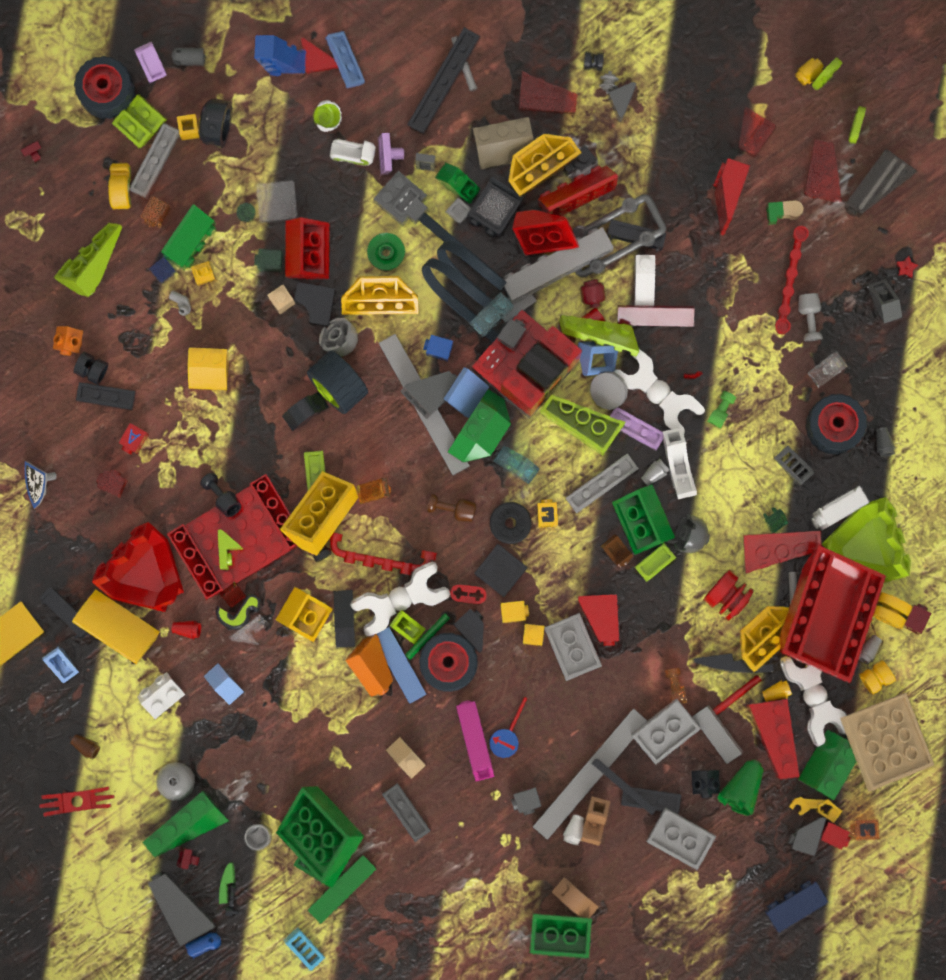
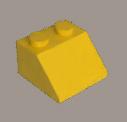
M189 348V389L227 390L229 352L227 349Z
M294 587L278 614L276 621L314 642L333 609Z

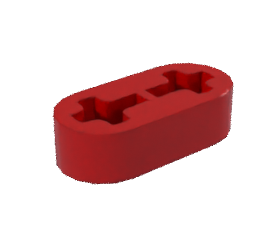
M455 585L450 591L451 598L460 603L482 604L487 597L486 591L477 586ZM461 588L462 592L468 594L467 596L462 595L460 599H457L453 592ZM479 590L484 597L480 598L479 601H475V597H471L469 594H475Z

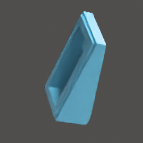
M298 927L284 939L285 944L310 971L325 959L323 954ZM299 936L301 937L296 943L292 944ZM305 941L306 944L298 951L297 948ZM311 948L312 950L303 957L302 954ZM316 953L317 956L309 963L307 960Z

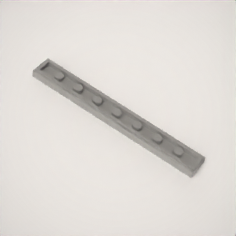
M396 334L379 342L381 349L403 387L406 384L421 380ZM416 409L452 475L454 476L470 467L468 462L463 463L447 453L455 439L438 409L427 419Z
M632 709L534 824L533 828L548 840L603 775L591 763L595 759H599L609 768L634 739L631 733L647 722V720L636 710Z

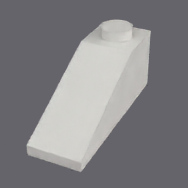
M636 255L635 305L654 306L655 255Z

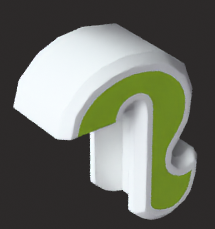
M335 139L332 142L330 157L336 161H347L352 164L366 166L373 163L376 147L373 143L365 140L363 144Z

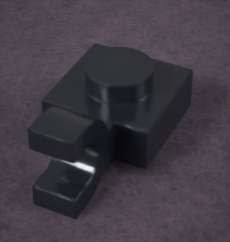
M586 145L579 149L582 153L564 166L563 172L566 176H569L576 169H579L582 173L597 161Z

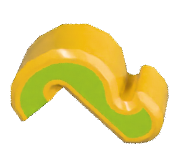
M112 163L110 165L108 188L112 209H130L131 207L129 196L131 169L128 163Z

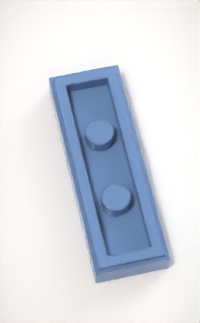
M344 31L328 34L325 38L346 87L351 88L363 85L365 80Z

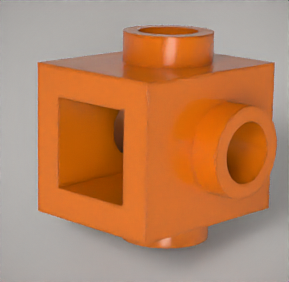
M57 326L56 334L53 338V349L59 350V354L71 356V353H79L82 346L83 331L68 326Z

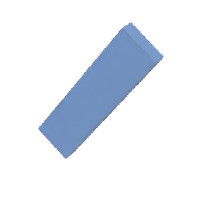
M388 627L377 633L387 664L409 704L425 696L426 692L391 629Z

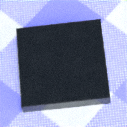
M497 544L474 574L504 598L528 567Z

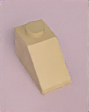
M400 737L386 749L388 754L411 779L426 766Z

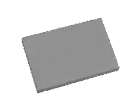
M580 613L544 627L566 681L602 667Z
M676 698L631 733V735L656 765L701 728Z
M665 807L646 842L698 870L716 835Z

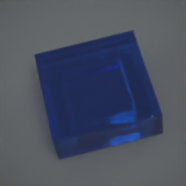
M165 257L149 268L161 284L176 273Z

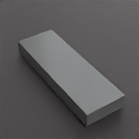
M709 705L693 716L726 764L743 753Z

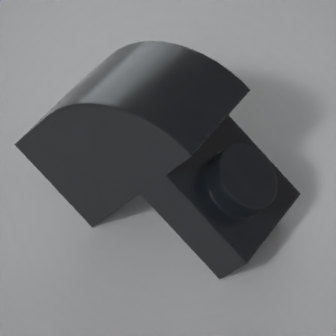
M317 392L295 403L282 417L290 429L294 431L306 425L313 417L326 411L329 406L320 393Z

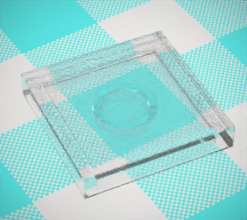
M294 181L256 184L260 223L298 218Z

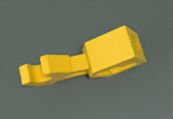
M798 797L789 805L791 809L795 805H800L801 810L797 813L800 816L809 811L810 808H814L818 814L832 823L842 813V810L828 799L816 800ZM824 804L831 806L827 814L820 810V807Z

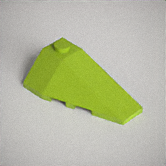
M108 223L92 238V243L89 246L82 247L79 250L80 254L73 261L69 259L65 262L54 278L79 295L89 297L93 294L101 282L122 226Z

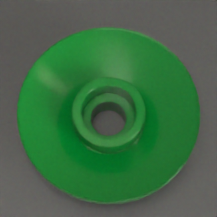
M381 233L369 242L367 256L370 263L377 269L384 271L393 270L402 263L405 256V247L401 239L396 235ZM388 250L390 251V254L388 256H384L383 251Z

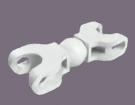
M639 349L637 357L633 356L640 366L637 373L627 375L618 369L614 372L624 379L623 382L625 386L627 385V389H640L647 394L648 399L652 403L660 404L659 406L664 411V421L667 427L671 430L682 428L683 434H685L684 427L678 421L679 412L684 409H690L696 414L701 415L705 412L704 407L691 395H676L673 391L671 392L669 385L662 380H658L654 375L651 358Z
M429 562L416 568L410 582L404 584L405 587L394 588L389 596L387 593L377 595L367 592L351 601L350 605L353 610L359 611L368 608L375 613L373 620L364 626L363 632L366 636H372L385 630L389 624L390 617L396 614V610H406L412 602L414 605L420 602L434 606L450 596L451 593L446 587L433 590L426 585L427 579L437 571L436 563Z
M782 657L780 665L785 678L792 683H796L801 691L804 690V701L812 707L809 708L811 715L807 723V731L814 745L819 747L824 744L823 729L827 723L834 724L839 733L846 735L840 718L847 715L842 710L833 707L830 701H827V691L820 685L822 683L820 678L822 671L808 664L805 668H798L790 657Z

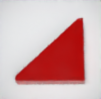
M301 38L302 50L306 51V73L338 68L335 59L306 39Z

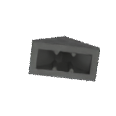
M635 82L608 92V99L619 122H622L637 84Z

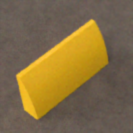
M98 590L91 594L72 620L73 623L135 664L140 661L160 633V631Z

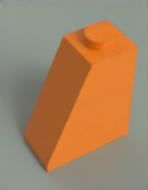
M377 634L363 638L345 661L371 697L377 694L383 695L389 690L388 687L393 682L379 637Z

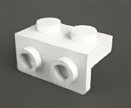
M166 672L164 675L158 676L152 685L144 688L137 698L141 705L156 719L185 694Z

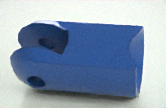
M211 932L185 944L189 956L195 958L209 950L217 949L221 945V938L216 933Z

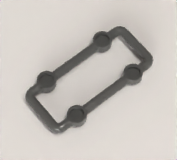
M643 194L635 199L626 198L621 207L585 227L582 225L574 227L573 233L575 237L583 238L588 235L590 230L604 225L625 212L630 214L636 212L638 205L646 202L659 229L653 232L644 231L641 233L639 240L602 260L592 261L590 266L584 270L581 268L575 271L577 276L584 278L592 273L602 274L606 266L643 245L646 247L654 245L656 238L665 233L666 224L651 196Z

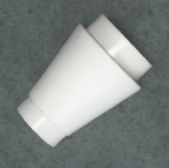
M573 815L563 834V841L573 845L579 844L583 832V817Z

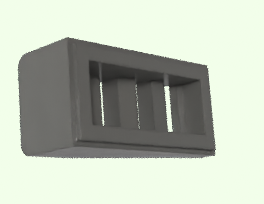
M789 446L785 447L774 457L775 461L799 487L815 473ZM789 453L791 456L783 462L781 459ZM794 458L796 462L788 467L786 464ZM800 464L801 467L794 473L792 469ZM805 470L806 473L799 478L797 475Z

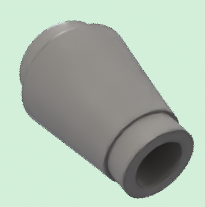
M659 459L652 463L641 479L649 486L666 476L669 468Z
M872 635L863 644L859 660L865 664L873 662L882 640Z

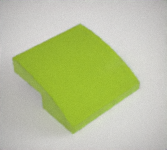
M137 95L127 107V110H122L112 124L135 145L141 148L154 136L167 119L141 95Z

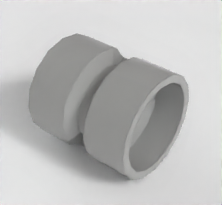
M263 824L253 825L245 833L247 846L254 850H261L267 847L272 840L271 830Z

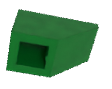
M446 162L435 176L445 188L469 204L480 190L461 169Z

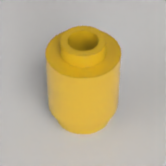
M811 58L798 69L795 76L805 86L807 83H812L823 72L822 68L824 66L819 59L814 60Z

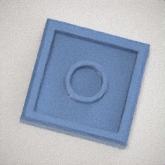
M464 367L444 397V400L462 415L470 418L489 386Z

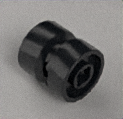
M84 351L79 356L73 373L82 378L87 376L88 381L99 385L108 370L109 363L99 358L95 360L93 355Z

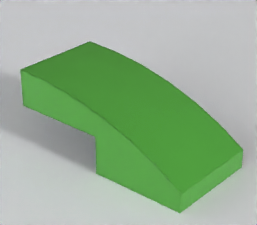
M234 862L228 863L220 885L219 904L229 902L228 883L236 882Z

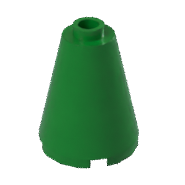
M756 760L746 761L719 793L718 801L724 806L728 803L732 807L731 810L745 816L752 815L764 769L761 767L762 764Z

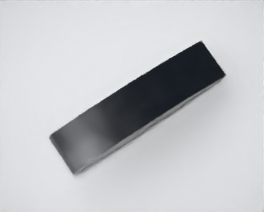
M732 654L692 659L695 664L727 672L751 674L774 672L773 664L762 665L757 671L753 672L744 660L733 661Z

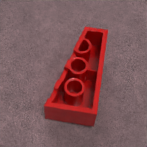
M788 700L747 705L777 779L799 777Z

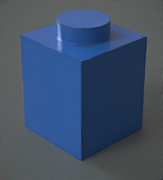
M431 335L430 340L426 339L423 350H426V356L448 362L453 341Z

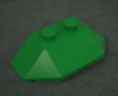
M488 389L447 453L463 463L491 456L511 425L505 400Z

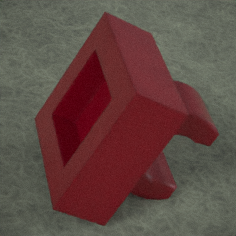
M38 140L21 148L24 157L30 154L34 162L41 159L37 151L41 148Z
M180 847L176 866L188 870L189 864L198 865L199 857L192 855L191 849Z

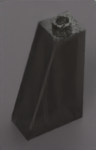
M885 149L845 204L846 212L853 217L857 216L860 218L910 180L917 170Z

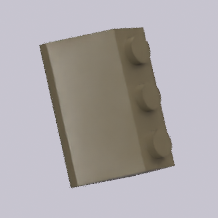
M529 117L473 128L481 170L511 164L512 156L534 141Z

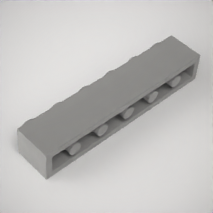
M603 227L590 230L588 235L583 238L577 237L579 248L554 251L555 253L549 256L547 254L537 259L538 262L532 265L528 263L520 268L521 271L515 274L511 272L503 278L507 282L504 289L512 304L589 265L592 261L613 252L614 247Z

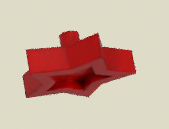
M909 256L905 261L896 262L900 269L898 276L907 275L910 278L913 277V270L918 265L912 263Z

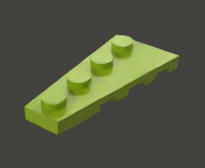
M561 315L559 322L563 334L585 341L589 338L601 346L605 343L614 346L616 351L622 352V350L630 351V355L635 357L639 353L635 334L630 325Z

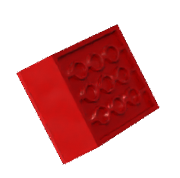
M267 474L250 483L251 486L236 494L241 503V509L236 515L226 517L214 507L188 524H182L167 533L206 600L228 590L297 547L280 530L291 514ZM218 530L224 531L243 548V550H228V553L232 554V565H229V570L220 569Z

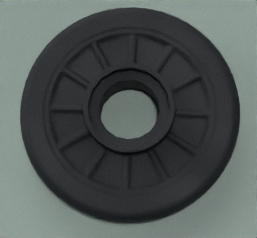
M506 502L496 507L491 514V532L496 539L503 543L515 544L521 542L528 536L531 530V516L528 510L521 504ZM514 518L516 526L514 528L506 527V519Z

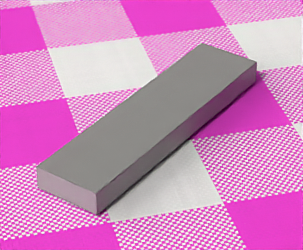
M165 123L162 124L129 188L130 191L147 199L179 137V130Z
M627 453L565 499L577 514L639 468Z

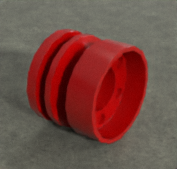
M730 569L703 599L712 608L719 603L722 604L719 610L720 615L729 610L724 618L727 621L738 615L745 608L754 593L752 588H749L745 594L742 592L747 586L746 583L737 588L735 584L739 577Z

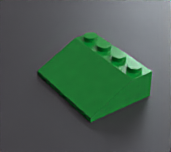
M318 786L301 788L276 831V834L321 883H325L356 851L364 837Z

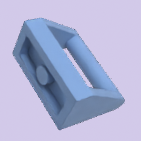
M594 341L578 342V347L582 350L580 364L584 376L615 371L618 351L614 350V346L605 343L601 346ZM593 354H603L606 366L591 368Z

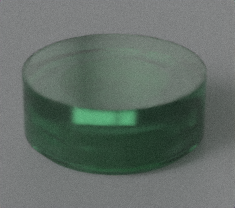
M243 203L237 208L236 213L240 221L249 223L254 220L256 211L253 205Z

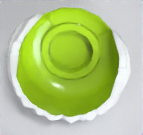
M328 100L320 102L313 113V119L317 127L324 132H328L340 125L342 118L340 107Z

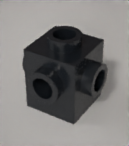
M719 770L692 771V794H700L701 798H712V794L720 793Z

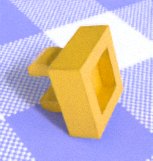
M209 261L191 267L197 286L215 280Z

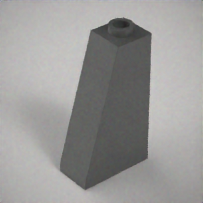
M159 872L150 877L152 881L148 885L180 946L217 926L168 873L162 875Z

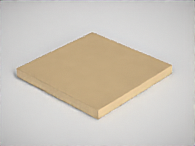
M906 692L840 718L868 792L934 766Z

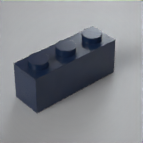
M808 880L800 885L801 889L797 892L792 890L783 896L785 899L777 902L776 900L767 905L768 909L764 912L778 933L829 903L817 882Z

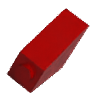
M617 595L578 596V603L598 642H603V646H614L615 642L619 641Z

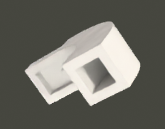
M682 428L663 431L667 463L678 499L697 495L688 462L686 441Z

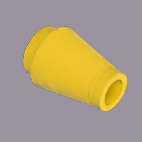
M781 680L762 691L766 702L787 699L788 696L792 695L787 680L783 682Z

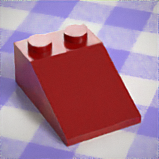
M537 210L516 212L513 231L525 256L579 248L578 241L567 217Z

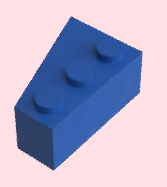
M274 35L255 36L254 58L270 75L280 76L281 73H305V50H297L295 45L289 47L287 46V41Z

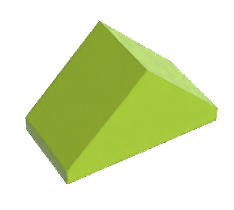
M402 610L389 625L413 644L417 642L426 630Z

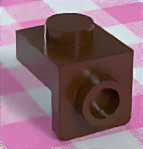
M616 534L601 545L607 556L619 568L627 565L634 556Z

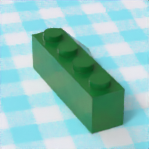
M203 791L142 843L155 858L229 820L207 793Z

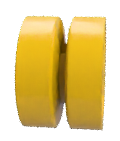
M881 592L877 602L881 606L876 605L873 617L892 627L903 629L906 619L901 615L909 616L913 607L897 597Z

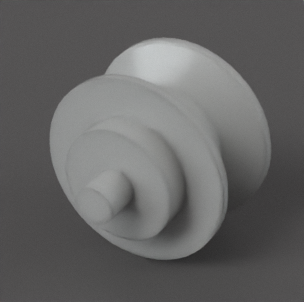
M608 71V74L600 76L603 84H600L599 87L606 91V94L618 88L615 82L619 78L615 77L612 71Z

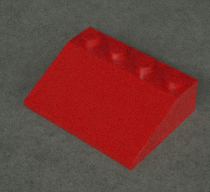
M729 158L726 164H721L713 187H716L715 199L721 235L725 234L731 222L750 165Z
M597 166L588 175L584 176V174L575 177L573 182L569 184L565 182L557 186V190L553 192H544L540 195L538 204L542 212L563 216L615 190L618 175L608 166L602 168Z

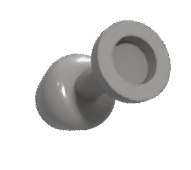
M818 293L799 295L798 310L801 314L807 315L809 332L804 335V341L822 340V334L816 332L814 316L815 313L821 310Z

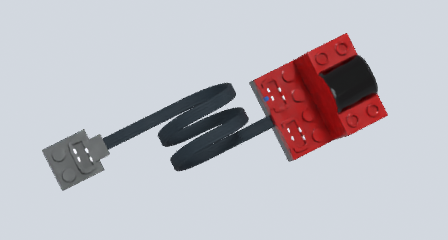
M397 171L373 199L374 203L400 225L403 226L409 219L415 224L420 221L443 241V244L437 250L438 259L431 258L423 265V277L430 288L446 304L492 342L472 366V371L527 418L531 419L579 363L582 350L553 325L547 331L523 310L513 318L514 321L518 319L524 323V328L527 331L516 349L512 351L500 343L497 339L499 334L449 293L436 279L431 268L447 276L483 307H487L492 299L456 268L445 250L459 256L499 290L507 282L426 214L428 207L424 204V201L427 199V194L401 172Z

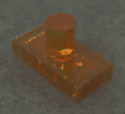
M380 478L357 485L359 503L367 504L390 497L391 488L388 485L387 478Z

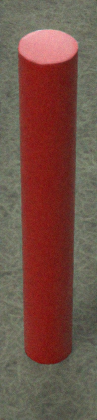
M756 675L712 710L716 715L720 714L762 680Z

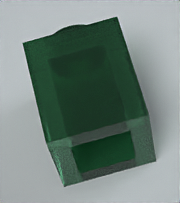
M259 249L258 254H255L254 265H257L259 271L282 273V250Z

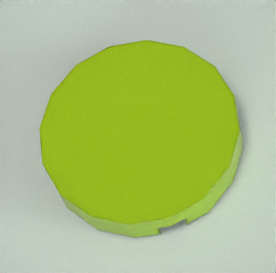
M836 57L817 77L812 87L815 90L822 88L834 72L840 68L842 61Z

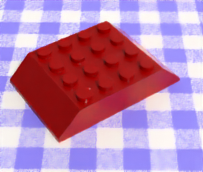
M818 545L803 566L779 636L781 653L851 683L886 575Z

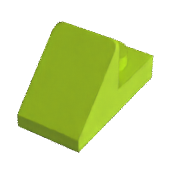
M218 530L220 569L229 570V565H232V554L228 553V550H243V548L224 531Z

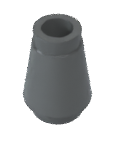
M886 427L877 429V453H879L880 457L894 455L896 447Z

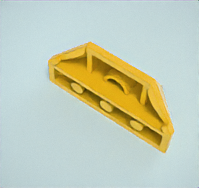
M543 134L512 156L509 183L520 197L563 169L565 165L573 161L582 152L571 137Z
M360 276L341 297L342 315L418 314V295L399 276Z
M766 606L740 630L741 657L753 672L757 671L780 649L779 636L789 608Z

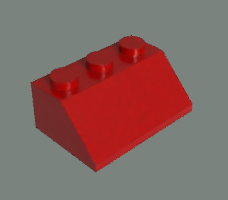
M301 217L286 221L285 277L294 279H329L328 222Z

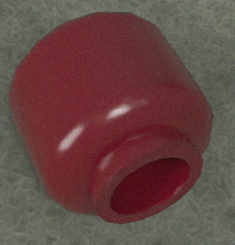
M598 279L584 281V285L580 287L582 303L589 305L590 308L600 307V303L606 299L604 284L599 282Z

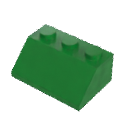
M193 204L161 252L165 259L184 271L187 267L190 268L195 261L194 257L197 252L200 253L205 247L207 237H211L216 230L215 221Z
M653 485L638 489L612 502L634 555L675 538Z
M827 730L824 734V744L816 747L798 780L827 798L834 800L857 761L849 741Z
M533 914L530 954L589 958L592 918Z

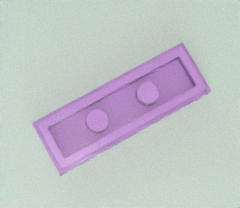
M618 407L613 410L610 417L626 422L621 432L657 451L663 440L662 431Z

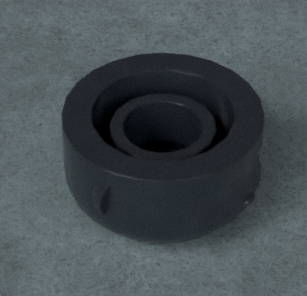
M210 99L202 107L198 123V135L203 144L214 145L218 148H224L232 122L233 108L231 101Z

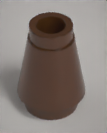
M78 734L70 742L86 759L90 758L91 760L98 755L101 748L97 742Z

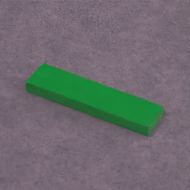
M363 855L336 881L333 888H329L308 909V912L322 924L377 868Z

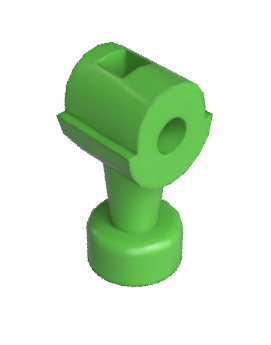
M727 391L722 392L720 396L722 402L712 412L707 421L720 429L728 416L726 411L729 404H734L737 398Z

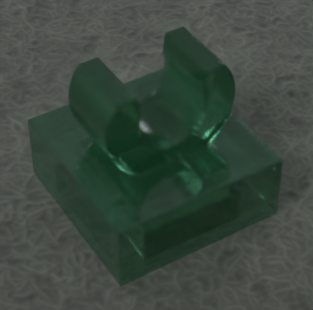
M773 507L771 508L772 515L767 516L764 513L763 516L768 529L775 533L788 524V521L781 509L777 510Z

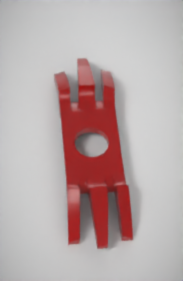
M109 786L70 793L41 795L42 799L58 798V801L40 804L39 807H59V810L43 813L44 816L111 808V804L96 805V802L113 799L115 796H95V793L110 790ZM74 796H80L83 799L80 807L73 806L72 798Z

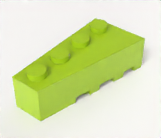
M552 394L540 410L542 415L602 456L626 423Z

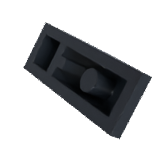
M353 590L333 591L336 648H355L354 610L350 605L353 600Z

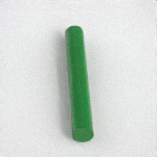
M444 613L405 656L411 660L450 618Z

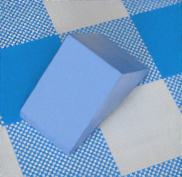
M57 647L42 658L62 683H65L79 673L61 647Z
M219 664L214 666L204 676L212 688L229 705L244 692Z

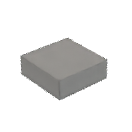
M457 198L446 210V213L458 224H461L466 219L471 208L461 199Z

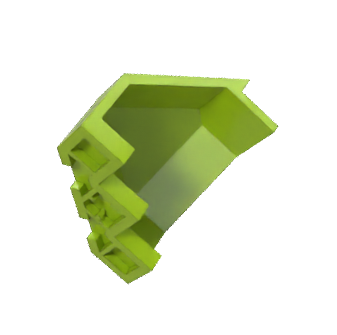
M887 497L871 501L854 511L822 543L824 548L886 575L884 583L910 576L911 559L909 554L905 555L902 545L905 543L902 529L897 528L894 518L898 517L897 512Z

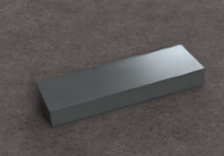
M398 783L382 794L414 842L431 831Z

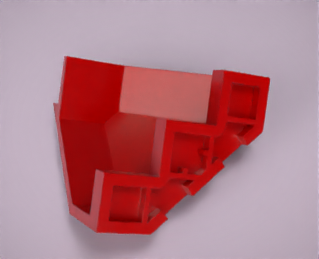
M147 522L135 527L130 532L132 536L125 544L121 542L111 552L113 556L106 564L102 562L97 567L92 582L113 600L166 612L168 605L174 603L177 595L184 593L168 539Z

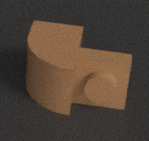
M591 797L580 841L600 845L611 801Z
M565 877L552 891L555 896L580 918H590L598 909V906Z

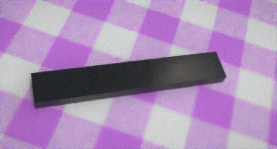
M465 27L462 29L407 125L423 135L426 133L481 37Z

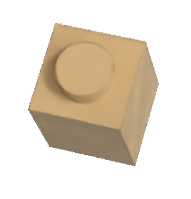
M281 285L267 295L279 314L295 305L293 298L284 285Z

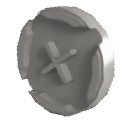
M611 371L597 375L590 386V393L594 402L601 408L608 410L616 409L622 405L628 393L627 385L625 386L623 382L624 379Z

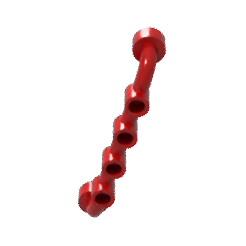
M798 226L793 231L794 245L793 250L789 254V269L785 273L786 285L781 292L783 300L782 305L778 309L779 320H777L774 326L775 331L781 335L786 334L791 327L787 316L791 310L789 304L794 294V279L798 275L797 264L801 258V244L809 236V231L805 226Z
M334 532L329 538L331 551L336 556L344 558L343 562L355 564V560L362 561V566L374 568V564L382 565L381 569L386 571H393V568L401 569V574L411 575L416 568L432 562V560L436 561L437 556L435 552L422 550L421 558H424L422 564L416 565L341 550L337 545L338 541L342 542L343 534Z

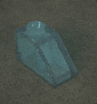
M500 293L487 307H484L470 322V325L484 337L511 312L514 305Z
M506 446L501 449L494 459L496 464L527 484H530L540 470L528 458Z

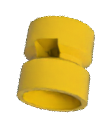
M883 660L874 664L873 670L868 668L859 674L862 683L871 695L882 690V685L888 686L896 681L892 671Z

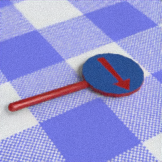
M527 697L523 698L509 730L501 729L492 735L490 749L496 756L507 758L514 755L519 745L518 738L512 730L527 701Z

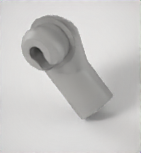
M172 290L169 299L178 303L180 315H188L191 312L188 297Z

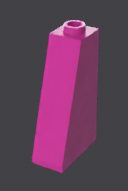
M463 701L456 707L475 781L492 778L494 773L475 701Z

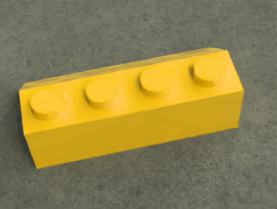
M322 471L281 527V532L301 549L317 556L359 498L354 484Z

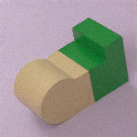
M799 201L768 203L766 206L768 225L776 224L777 219H798L803 213V205Z

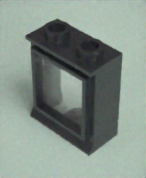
M491 177L489 183L467 214L469 223L477 228L481 226L485 229V233L493 238L495 236L500 238L523 203L524 196L519 197L516 191Z

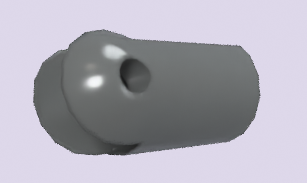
M179 47L171 53L173 62L176 65H205L206 56L203 54L204 48Z

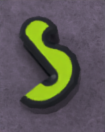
M248 594L234 616L217 606L215 611L216 616L225 627L232 630H242L251 621V611L260 612L263 602L258 595Z

